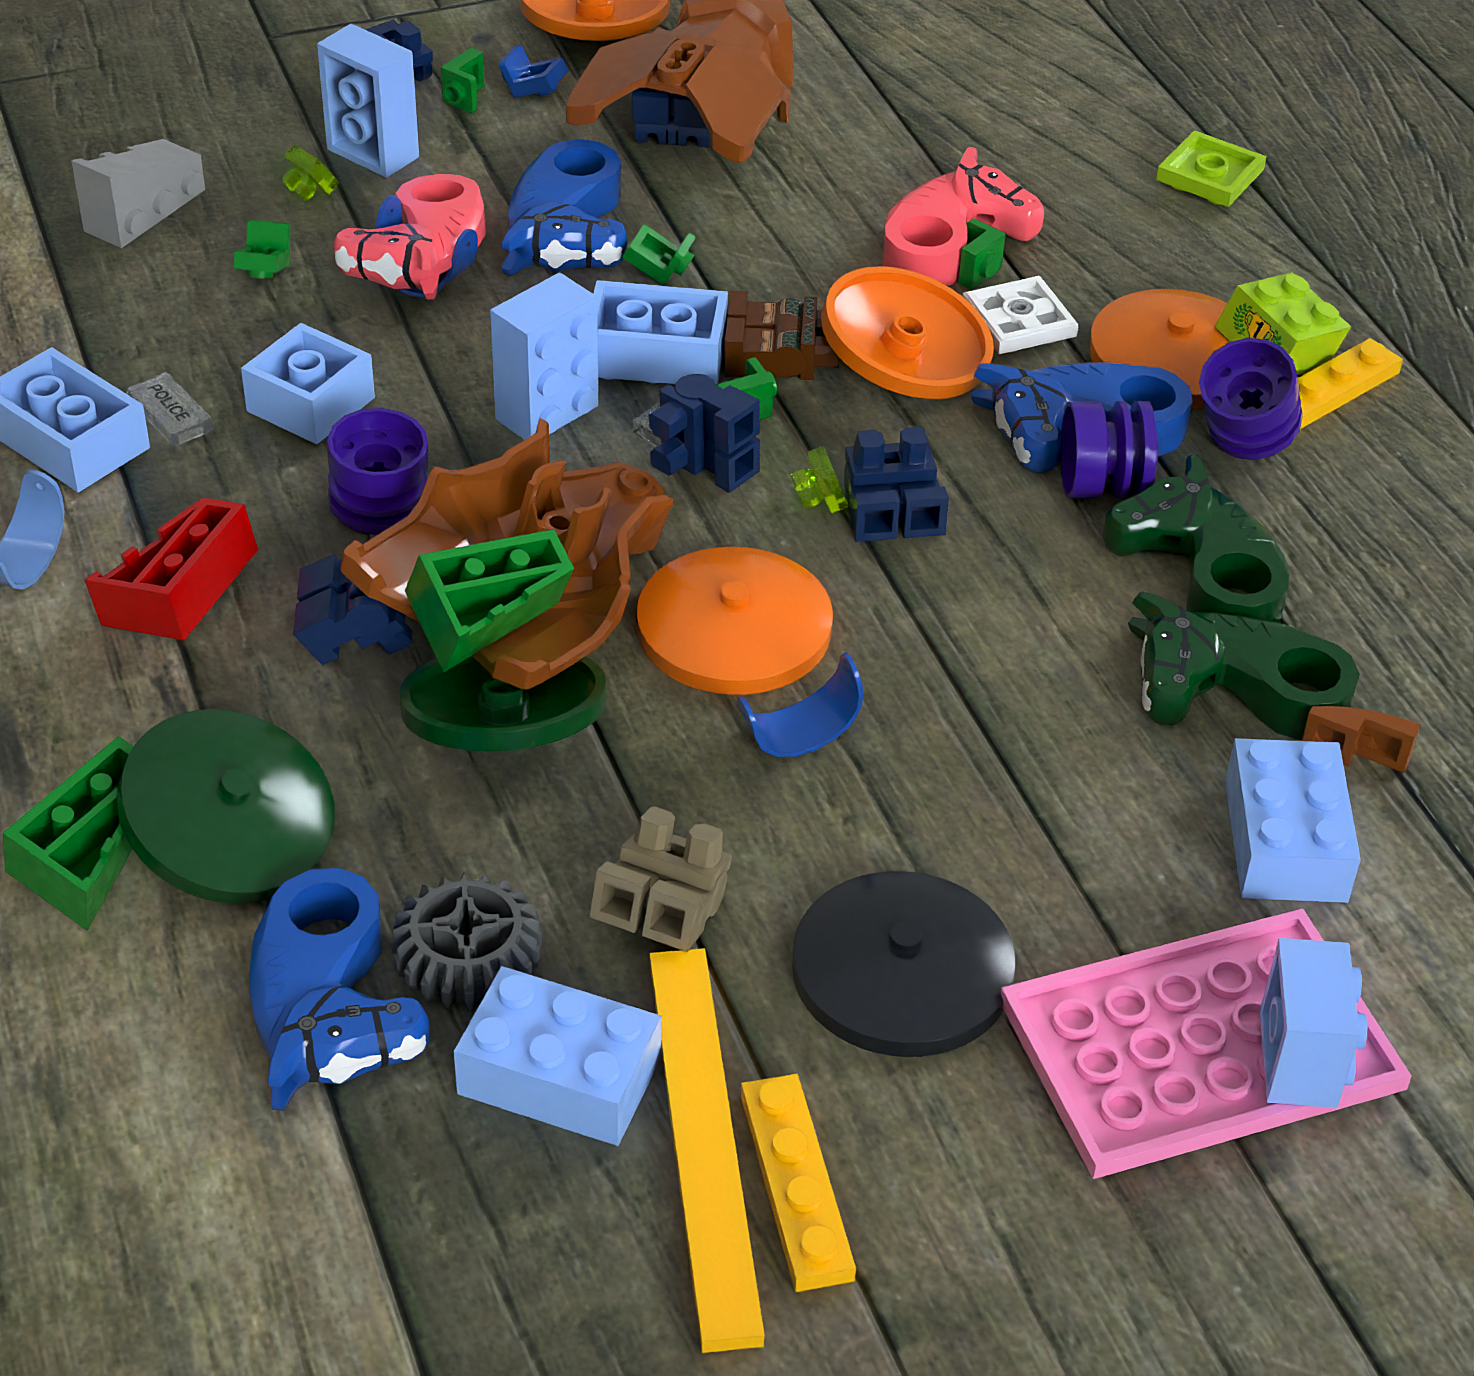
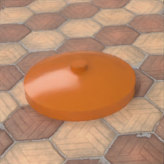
M520 0V9L523 15L538 28L558 36L589 41L624 39L648 32L667 18L671 7V0Z
M878 266L860 268L846 273L830 288L821 312V325L824 335L837 356L860 376L895 393L923 399L956 397L975 388L981 382V380L974 377L977 366L980 364H990L994 352L993 338L987 323L980 313L964 297L950 287L933 278L910 270Z
M1151 289L1122 296L1106 305L1096 316L1091 328L1089 341L1090 358L1092 362H1112L1158 367L1175 373L1190 387L1193 400L1191 409L1204 408L1199 385L1202 367L1214 351L1230 342L1214 327L1227 302L1206 294L1179 289Z
M716 547L681 556L669 562L652 575L643 587L637 604L638 639L643 651L651 662L663 673L682 684L717 694H756L791 684L809 673L821 661L831 640L832 605L820 581L798 563L784 556L761 549Z

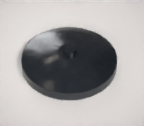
M885 871L847 880L824 893L810 906L801 919L796 931L792 968L796 989L807 1010L824 1028L849 1044L879 1054L899 1057H922L937 1055L962 1047L980 1037L995 1024L1004 1011L1002 1008L1001 987L1013 985L1015 953L1010 935L1001 919L988 904L969 890L956 883L929 874Z

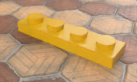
M1369 338L1298 377L1299 396L1303 413L1300 429L1399 374L1403 359L1388 350L1384 345Z
M798 1073L741 1083L742 1104L795 1292L855 1282L856 1266Z

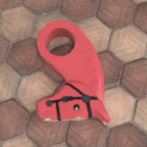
M968 147L956 171L927 181L905 195L889 211L884 233L883 267L910 270L933 278L946 286L953 285L959 279L962 248L967 245L966 223L969 220L975 218L1016 240L1029 241L1038 235L1043 226L1044 207L1035 195L1014 183L999 169L978 165L976 148Z
M434 174L417 177L402 184L396 192V197L401 201L403 224L379 229L347 228L340 231L335 237L333 251L335 263L341 272L348 276L370 280L393 289L418 288L424 292L427 300H434L437 294L439 275L445 271L447 272L452 267L453 252L460 234L466 229H473L477 232L478 246L486 235L484 204L479 186L474 180L461 175Z

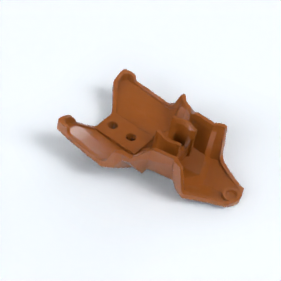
M684 0L677 27L672 31L657 27L651 34L646 33L601 47L597 51L566 103V123L577 126L596 122L606 106L638 88H651L686 96L691 99L710 133L712 149L730 161L737 163L745 162L752 154L756 137L776 108L778 119L781 122L789 123L790 89L794 83L792 19L788 14L784 0Z
M540 418L536 433L507 450L502 457L460 470H447L435 466L429 474L419 502L411 513L366 543L362 544L355 540L348 545L343 552L340 571L369 598L378 600L419 622L407 598L405 588L420 554L554 529L574 567V571L558 604L472 655L491 674L492 678L521 689H530L559 674L603 645L622 619L631 589L629 586L631 577L629 555L644 553L655 548L673 506L674 499L664 494L665 489L647 472L621 462L573 471H565L567 462L562 459L550 463L549 424Z

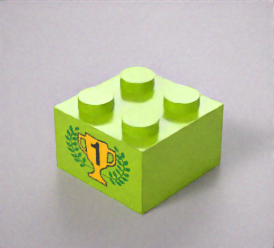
M1293 272L1237 285L1214 326L1230 342L1244 338L1267 339L1283 347L1294 360L1297 375L1307 373L1331 360L1351 329V326L1339 316V311L1333 305L1324 302L1309 288V284L1304 278Z

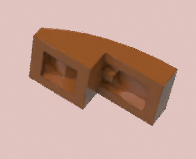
M1313 706L1308 715L1302 741L1339 742L1343 765L1349 767L1356 754L1404 773L1411 760L1421 724L1366 709L1340 706Z

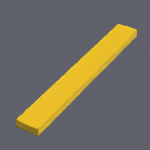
M705 948L691 949L688 952L679 950L650 953V972L656 1014L662 1016L661 1054L701 1352L708 1353L764 1347V1328Z

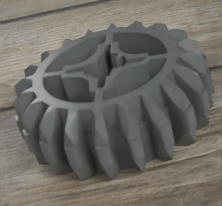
M463 872L460 880L456 882H450L441 876L437 888L422 884L418 894L419 898L406 897L403 911L396 913L393 936L391 937L395 967L399 971V976L405 977V982L408 984L410 992L421 990L427 1003L442 997V1002L447 1010L456 1001H462L471 1011L476 1001L483 1000L501 966L532 975V969L538 968V962L541 959L540 945L543 944L542 928L539 927L538 913L535 911V905L528 904L523 890L512 892L507 879L493 885L487 873L478 881L469 880L465 872ZM466 935H469V946H465Z

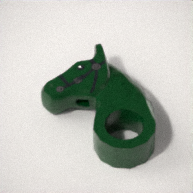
M1198 454L1187 457L1184 476L1161 478L1142 493L1116 504L1106 513L1102 536L1106 546L1114 554L1128 556L1140 551L1158 550L1179 555H1189L1190 581L1187 595V611L1219 612L1261 618L1280 623L1289 583V572L1285 556L1268 531L1237 502L1210 486L1203 462ZM1224 588L1242 589L1251 594L1234 593Z
M1143 591L1138 593L1132 602L1147 618L1132 617L1128 622V626L1131 632L1144 641L1140 659L1142 704L1147 716L1155 723L1173 726L1182 722L1190 710L1192 700L1218 684H1222L1234 692L1248 705L1254 715L1274 732L1299 740L1303 739L1308 715L1313 706L1351 707L1360 673L1352 656L1335 643L1289 625L1261 618L1219 612H1189L1161 597ZM1289 683L1307 684L1320 691H1304L1291 686Z

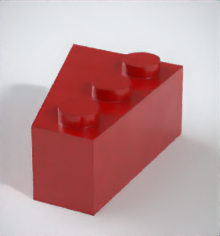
M203 497L157 529L159 538L138 552V549L132 546L121 554L123 563L102 577V574L96 571L84 579L101 626L184 641L258 551L245 505L242 503Z

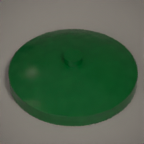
M470 656L443 672L437 658L422 664L405 678L400 687L399 698L402 720L406 727L418 737L449 748L490 752L542 746L565 739L582 731L594 723L603 713L607 702V692L603 670L587 656L559 674L530 689H521L492 678L491 674L475 658Z
M220 709L195 710L172 716L158 723L147 731L134 745L122 770L117 788V811L120 824L127 841L141 861L157 876L175 888L190 895L215 902L246 904L271 899L285 881L317 867L330 843L334 830L335 805L333 794L323 770L311 753L299 741L276 725L237 711Z

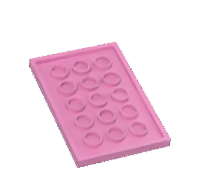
M1303 908L1001 987L1002 1008L1093 1179L1408 1089L1412 1075L1360 997L1359 1002L1356 1003L1357 1013L1366 1014L1367 1039L1364 1049L1355 1050L1356 1073L1353 1085L1344 1086L1338 1108L1267 1103L1259 1011L1278 939L1290 938L1324 941Z

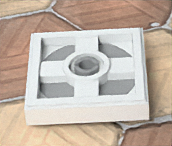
M1040 276L972 290L962 295L987 323L993 338L994 349L998 354L1015 352L1029 347L1077 337L1078 323Z

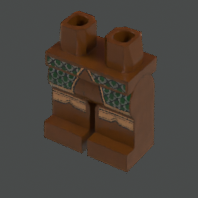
M730 291L725 337L726 377H745L746 359L754 357L766 371H770L773 374L774 378L795 377L801 374V380H814L815 367L839 368V357L829 345L822 329V310H817V297H804V303L794 298L783 299L777 303L748 301V291Z

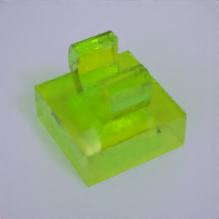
M293 144L284 155L294 168L285 173L281 182L291 192L295 190L303 200L307 201L314 195L316 186L330 194L338 185L339 181L325 165L299 146Z
M824 445L807 452L813 470L801 469L791 475L803 507H813L819 504L823 497L831 514L849 507Z

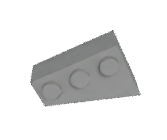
M165 139L127 147V152L101 153L99 158L89 161L82 158L71 160L84 232L120 248L126 246L205 190L201 155Z

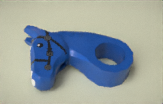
M590 140L562 141L548 147L526 168L510 199L508 211L509 231L501 243V249L510 251L502 266V272L505 275L512 276L523 268L534 265L552 271H562L577 268H609L622 263L624 260L622 256L627 250V232L624 225L616 220L597 218L615 209L621 197V161L614 149L601 142Z
M1112 362L1065 364L1031 371L996 364H980L975 370L974 377L992 386L993 389L973 390L971 395L972 401L975 404L994 411L997 427L1012 445L1021 465L1035 473L1051 471L1059 463L1062 448L1061 423L1067 401H1100L1104 408L1107 422H1109L1115 401H1126L1129 409L1134 401H1150L1158 435V456L1176 450L1185 438L1193 402L1190 387L1175 373L1158 367Z
M341 868L310 869L285 881L272 896L254 935L249 970L250 999L256 1032L271 1061L268 1086H272V1110L284 1111L295 1092L308 1082L340 1085L370 1071L411 1061L421 1055L430 1041L429 1018L419 1001L414 998L403 997L383 1001L370 998L351 989L359 979L366 975L382 954V928L378 893L363 876ZM326 919L342 920L350 924V926L337 933L327 935L309 934L302 931L303 928L310 924Z

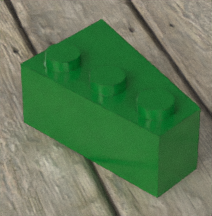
M552 529L420 554L405 588V593L443 672L557 605L574 571V567L555 530Z
M119 736L3 832L5 872L87 931L133 850L125 837L118 817L117 788L128 755L134 746Z

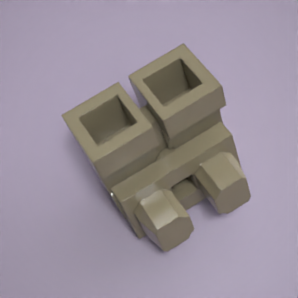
M654 806L650 807L641 816L635 833L622 845L620 859L615 864L606 861L597 870L590 918L635 933L644 923L642 936L688 952L704 931L706 920L709 916L715 915L721 904L727 884V871L730 869L732 854L722 851V829L705 823L695 824L688 831L687 839L674 835L675 816H673L672 812Z

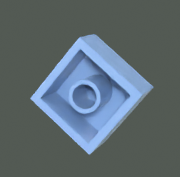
M299 323L241 368L246 411L315 444L320 443L326 438L332 426L342 417L362 409L375 398L371 354L303 323Z
M1290 938L1278 939L1259 1011L1267 1103L1338 1108L1344 1086L1353 1085L1356 1073L1355 1050L1364 1049L1367 1017L1364 1013H1357L1356 1003L1359 1002L1361 996L1362 974L1360 968L1352 967L1349 943Z

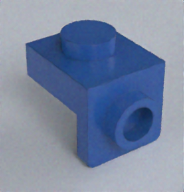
M522 45L513 46L499 61L502 77L508 84L514 98L535 93L539 97L548 95L558 88V82L569 71L562 57L531 64Z

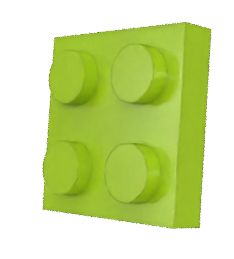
M1194 130L1158 166L1156 180L1170 185L1175 190L1186 191L1203 197L1213 204L1229 207L1262 173L1267 156Z

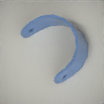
M29 470L24 474L14 515L0 541V584L14 589L24 590L36 583L42 576L56 553L63 531L64 504L60 488L50 476L43 472Z

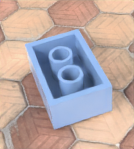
M349 24L317 43L327 150L385 178H388L419 158L412 51L353 24Z
M559 272L490 309L495 419L525 440L536 433L540 418L548 422L549 434L598 406L596 295Z
M596 281L593 294L597 296L598 377L607 380L623 379L645 381L652 384H676L684 376L702 374L713 379L717 386L725 346L728 291Z
M52 347L0 376V441L76 492L82 491L150 448L143 404Z
M1235 738L1225 786L1241 898L1348 903L1361 859L1339 742Z
M501 966L454 1050L457 1094L619 1146L661 1060L662 1016Z

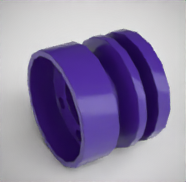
M1244 338L1229 342L1212 353L1202 367L1199 380L1210 438L1221 451L1240 459L1258 460L1267 458L1287 448L1298 435L1303 418L1294 360L1283 347L1267 339Z
M1067 401L1061 423L1062 448L1060 454L1063 490L1067 498H1100L1103 493L1106 477H1109L1111 490L1114 497L1125 498L1129 489L1132 496H1135L1154 484L1155 470L1158 462V435L1150 401H1134L1130 409L1126 401H1115L1109 422L1106 421L1104 408L1100 401Z
M385 408L358 410L345 415L332 426L327 438L329 466L328 499L330 510L340 523L355 531L374 535L380 534L406 518L420 500L427 482L428 439L426 431L416 419L400 411Z

